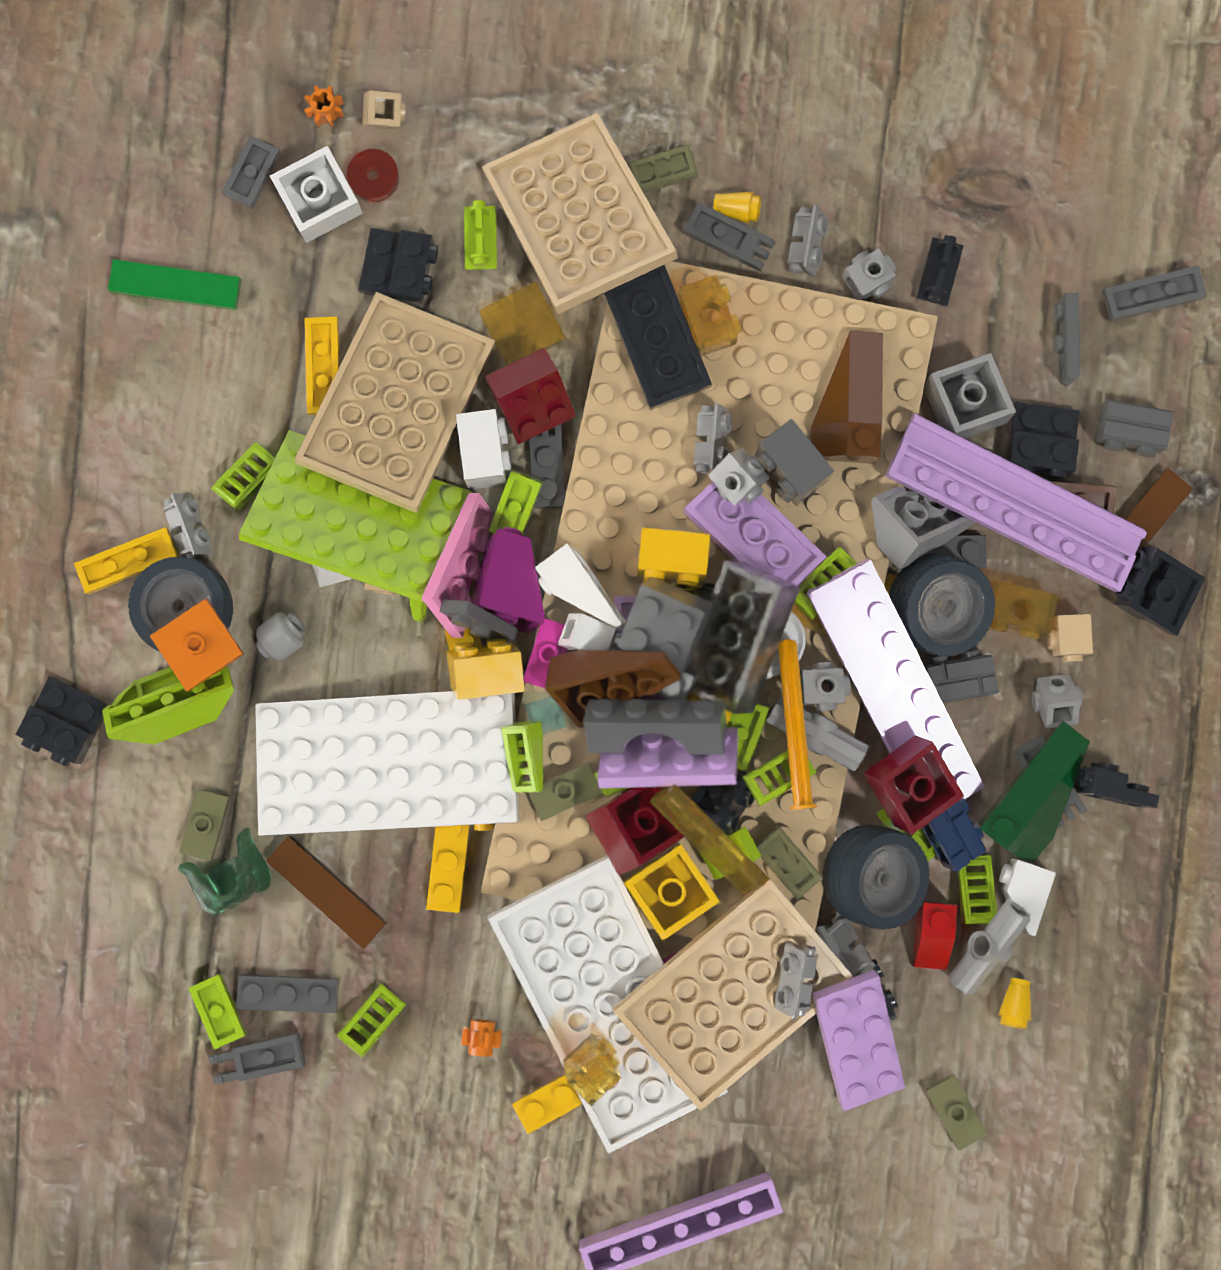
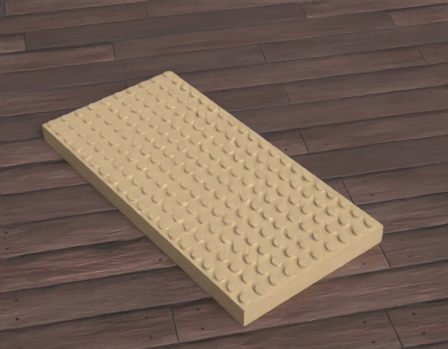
M671 261L664 265L711 380L712 387L650 411L607 303L553 554L565 544H569L579 551L613 602L614 596H637L641 584L644 583V577L637 576L642 528L705 534L683 513L684 508L713 482L708 476L712 470L709 469V473L696 472V466L693 465L695 442H707V437L696 436L697 415L701 411L702 406L709 405L715 407V403H719L729 410L732 418V428L730 433H727L726 444L729 453L744 448L750 456L755 457L759 444L791 418L810 440L811 425L849 332L883 333L880 458L875 464L827 461L833 468L834 473L823 486L797 506L792 501L787 503L782 499L776 490L778 484L771 475L761 487L764 489L762 495L827 556L826 559L838 547H841L857 564L868 558L871 560L884 586L889 559L877 545L871 500L874 496L894 487H904L885 477V474L911 420V416L919 414L938 316ZM710 539L707 575L703 583L720 585L722 591L734 597L727 635L701 636L691 663L687 667L699 673L692 692L723 698L731 706L732 710L737 697L769 708V716L780 696L783 698L781 674L766 679L764 674L757 673L747 667L736 651L735 632L742 617L753 608L767 604H778ZM825 571L823 574L829 580H832V576ZM664 579V582L674 586L677 584V580ZM817 581L813 583L817 587L821 586ZM698 582L697 587H702L703 583ZM806 589L803 593L808 597L807 593L809 591ZM546 592L544 594L542 604L546 619L565 624L569 613H582L608 624L554 594L548 595ZM786 597L779 606L793 612L802 623L805 631L806 643L804 652L799 660V671L814 670L815 663H834V669L843 668L844 676H849L818 615L811 620L789 597ZM540 626L537 628L536 636H535V641H536L537 634H538V631H539ZM850 679V696H845L844 703L837 704V710L816 711V705H805L803 709L809 713L814 712L835 723L838 726L837 729L854 738L861 698ZM822 682V690L828 692L829 685L826 682ZM525 683V692H523L517 722L541 720L543 729V783L588 762L593 773H597L601 753L588 752L584 727L578 728L544 688ZM765 721L747 772L750 773L788 750L787 734ZM807 749L808 758L817 772L810 777L812 802L817 804V808L790 810L789 806H793L791 788L760 807L756 800H754L752 806L746 808L741 815L736 830L746 826L756 845L777 826H780L821 876H823L825 858H827V853L833 844L847 768L825 755L820 756ZM523 761V767H528L527 761ZM779 763L776 767L784 781L787 782L789 779ZM766 771L774 788L779 787L771 771ZM523 775V781L530 780V775ZM757 776L754 778L763 795L769 793L761 777ZM699 785L660 786L664 795L668 791L686 801L690 800ZM627 789L608 798L602 792V794L543 821L540 820L529 793H519L520 822L495 824L480 893L518 901L607 856L585 815ZM680 821L687 836L641 866L620 875L624 883L627 878L680 843L720 901L673 933L691 938H696L767 876H769L815 931L824 889L823 880H820L797 900L761 857L715 880L700 850L716 841V837L693 826L690 829L684 826L685 822ZM625 885L645 927L655 930Z

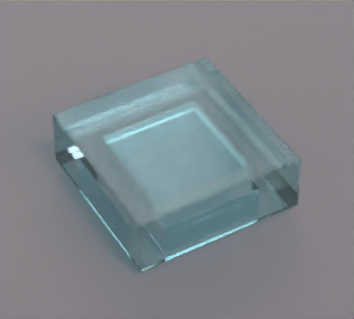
M551 696L525 704L529 720H541L543 734L567 727L561 707Z

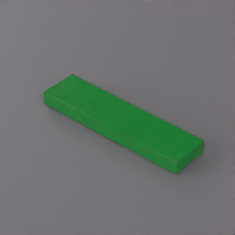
M113 259L108 291L111 294L237 311L242 279L236 276Z

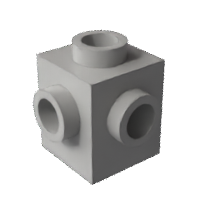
M878 248L872 253L866 250L851 260L852 265L845 269L842 276L855 299L865 301L871 296L878 299L892 289L890 285L896 277L894 273L896 268L888 255L883 256Z
M744 448L729 453L708 475L718 487L720 495L734 506L744 501L750 504L764 492L761 486L769 479V476L764 472L762 463L757 458L750 456Z
M815 663L814 670L800 671L803 706L816 705V711L837 710V704L844 703L845 696H850L849 676H844L843 668L834 669V663ZM822 682H826L829 685L828 692L822 690Z
M1070 674L1037 678L1036 692H1032L1031 700L1035 712L1039 711L1045 728L1058 727L1062 721L1069 725L1079 724L1082 693L1080 687L1074 685Z

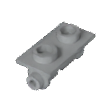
M817 204L813 205V210L801 207L800 211L796 213L792 236L794 238H803V242H791L787 260L790 272L802 273V268H804L812 277L816 276L817 267L822 263V236H825L828 230V219Z
M715 403V407L709 405L702 406L701 411L697 415L696 436L707 437V442H695L693 465L696 466V472L709 473V469L713 471L729 454L726 444L727 433H730L732 428V418L729 410L719 403Z
M192 493L170 494L171 498L163 501L165 507L162 509L170 529L176 530L180 527L182 529V532L173 536L180 557L197 559V555L213 554L209 533L203 526L199 515V506L193 499Z
M839 914L832 918L833 924L816 928L822 940L854 977L874 970L875 964L870 959L863 944H859L855 948L852 945L859 937L852 927L850 920Z
M786 942L784 955L781 959V974L776 991L775 1009L797 1020V1016H805L806 1010L810 1009L813 985L803 983V979L814 978L818 955L815 954V947L804 945L800 949Z

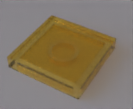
M536 281L479 310L506 365L545 347L547 350L566 340Z

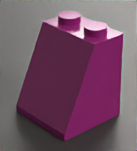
M504 527L503 530L498 529L486 543L479 567L478 579L472 594L473 604L516 627L519 632L528 635L542 625L545 618L531 538L522 536V532L514 528Z

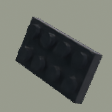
M665 265L604 292L650 411L712 387L711 380Z

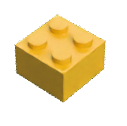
M642 528L637 576L644 577L643 582L650 577H655L661 581L671 579L677 580V583L697 587V583H703L707 575L710 534Z
M491 639L487 641L486 646L474 647L472 642L458 643L454 645L453 650H447L450 688L454 691V695L458 700L525 692L521 652L511 642L507 643V639Z
M680 843L624 881L662 940L720 902Z

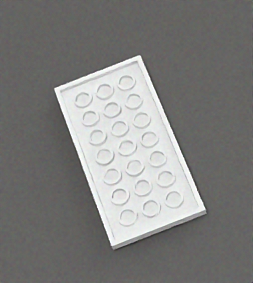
M454 691L255 704L258 835L520 822L519 793L514 792L511 786L501 730L503 726L516 723L515 693L458 700L454 695Z
M608 856L488 915V920L608 1154L697 1109L694 1103L613 1012L612 1008L663 966L664 963L620 875H618ZM726 1089V1090H725L722 1094H720L718 1097H720V1096H722V1095L728 1093V1090Z

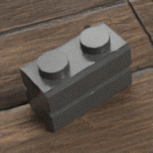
M1108 399L1100 408L1095 441L1103 443L1106 450L1120 452L1124 451L1125 447L1136 449V454L1139 456L1156 457V453L1160 454L1168 447L1173 411Z
M981 650L962 653V659L950 661L949 656L930 658V665L924 666L942 703L994 695L999 692L993 657L991 654L982 656Z

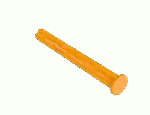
M793 639L781 640L778 643L793 796V806L789 807L790 810L817 808V804L812 802L797 642Z

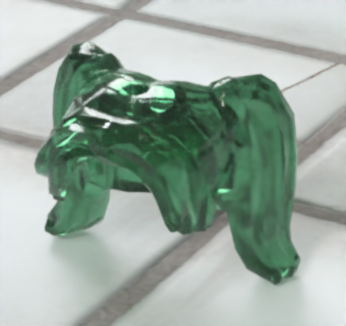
M249 828L243 829L237 836L238 856L214 867L206 875L192 862L179 864L178 872L187 877L197 900L203 909L212 916L218 917L226 910L246 902L254 893L267 890L271 885L270 870L253 842Z

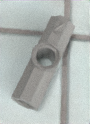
M780 696L766 722L786 733L783 698ZM803 709L807 749L820 756L825 755L845 768L855 771L864 758L869 746L837 729L838 726L825 717L814 712L809 713Z
M1006 900L983 931L974 932L970 936L967 953L950 974L951 978L949 980L965 994L973 995L997 964L1001 965L1009 960L1012 954V944L1030 922L1029 917L1031 915L1014 901Z

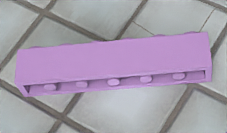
M766 1172L580 1239L579 1250L586 1270H626L783 1213L770 1174Z

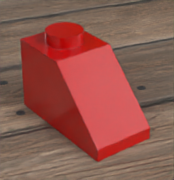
M923 901L922 906L916 912L913 967L947 970L955 941L957 905Z

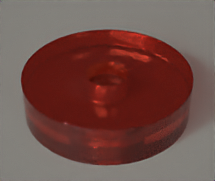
M379 149L363 150L356 154L348 165L347 179L354 194L364 201L372 203L384 201L394 194L399 184L400 176L396 162L385 151ZM371 172L379 173V176L375 180H370L368 178V175Z

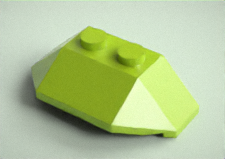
M229 665L190 692L184 689L170 667L133 681L117 696L112 705H107L102 710L108 738L155 745L216 721L235 690Z

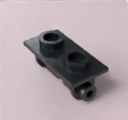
M945 235L943 240L932 237L916 299L945 307L948 306L964 246L956 243V237Z

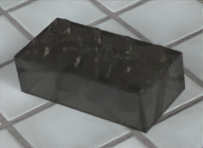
M725 560L710 599L714 606L691 663L687 667L699 673L691 693L704 700L724 701L725 710L732 714L753 713L800 586L746 562Z

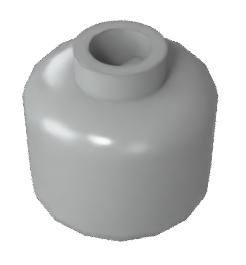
M278 612L257 628V649L266 658L272 657L275 660L284 661L304 645L305 627L294 614L289 613L287 615L286 613Z

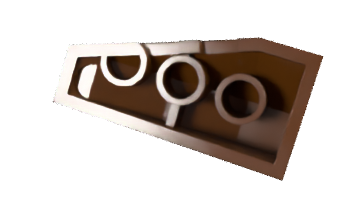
M850 331L810 430L811 443L826 461L875 464L880 458L883 333Z
M576 650L550 658L544 689L578 728L584 727L583 721L589 700H636L645 694L654 695L681 679V672L665 652Z

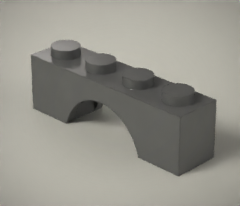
M589 700L583 721L589 753H622L626 744L633 738L653 733L666 735L677 740L686 748L689 754L724 755L728 734L724 701Z

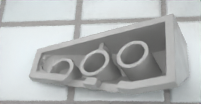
M894 487L874 496L871 500L877 545L899 570L927 556L976 523L915 491H906L904 487Z

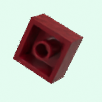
M545 347L485 376L517 444L523 443L576 417L560 374Z
M917 735L863 772L894 827L911 835L965 797L934 741Z
M660 786L630 787L585 815L618 875L641 866L687 836Z

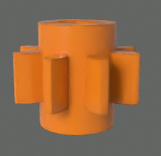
M316 85L312 95H305L304 97L306 103L310 105L304 111L307 118L315 116L314 122L317 127H320L322 123H329L331 127H334L333 121L337 117H344L342 109L337 107L344 103L341 95L334 96V90L330 85L327 87V90L319 89Z
M471 1019L470 1028L463 1027L461 1045L468 1046L469 1055L489 1057L493 1056V1048L501 1047L502 1030H495V1021Z

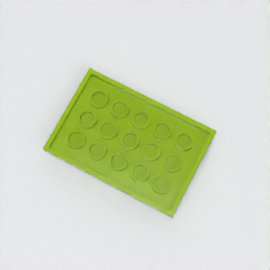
M289 430L241 527L239 540L424 603L421 599L424 590L434 572L437 561L460 514V510L468 494L472 493V491L433 479L418 512L414 513L296 464L295 457L306 435Z

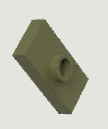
M689 144L627 162L643 193L698 178V172Z
M588 762L543 783V791L528 793L540 820L543 821L602 794V791Z
M202 789L196 790L179 853L213 861L231 797Z
M777 826L756 844L762 856L761 858L797 900L823 879L821 874L780 826Z
M951 1074L924 1089L958 1151L988 1135L955 1074Z

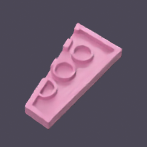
M480 493L468 494L421 598L450 636L454 638H463L465 628L452 624V618L442 614L440 608L443 599L470 601L472 603V598L468 596L471 582L478 579L480 571L478 554L485 551L489 528L494 515Z

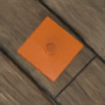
M206 598L150 635L187 692H190L245 655Z

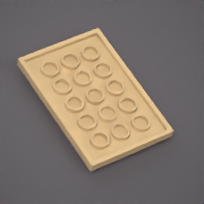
M598 113L482 166L495 196L557 314L678 258L675 247Z
M376 292L295 457L296 464L417 513L456 431V414L464 413L495 347V340Z
M769 876L612 1008L617 1017L700 1111L816 1014L812 993L810 1009L806 1010L805 1016H797V1020L775 1009L776 991L781 974V959L784 955L786 942L800 949L804 945L816 948L815 954L818 955V960L816 962L814 978L803 979V983L813 985L812 993L854 977Z

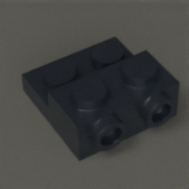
M370 228L358 288L359 292L374 296L378 292L396 300L423 304L424 295H430L433 277L429 276L430 265L436 264L439 246L435 245L433 236L406 230H400V233Z
M1015 402L1013 406L1016 413L1011 418L1006 460L1033 474L1034 471L1047 473L1046 477L1051 479L1063 480L1066 479V476L1073 474L1076 471L1079 446L1077 431L1080 410Z
M1142 547L1141 550H1137L1135 553V561L1122 590L1115 592L1117 599L1114 605L1137 619L1148 621L1169 635L1178 636L1205 577L1159 548Z
M49 676L35 705L29 706L15 735L23 738L21 745L30 750L40 752L41 748L51 752L50 759L68 767L70 762L82 764L104 720L102 710L110 704Z
M1091 762L1090 767H1080L1074 783L1077 794L1136 808H1157L1159 795L1149 793V786L1136 783L1127 784L1129 774L1119 772L1120 766L1099 762V764Z

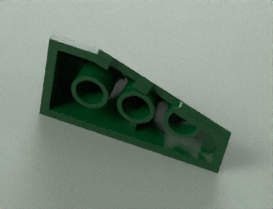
M1062 721L980 820V830L1009 852L1033 864L1055 836L1090 741L1065 721Z

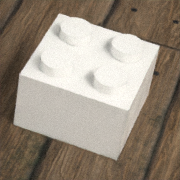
M328 146L270 175L306 243L363 214L356 197Z
M496 409L456 414L463 474L468 489L505 486L507 483L506 476L510 475L512 467L508 450L503 451L502 444H508L504 418L498 419Z

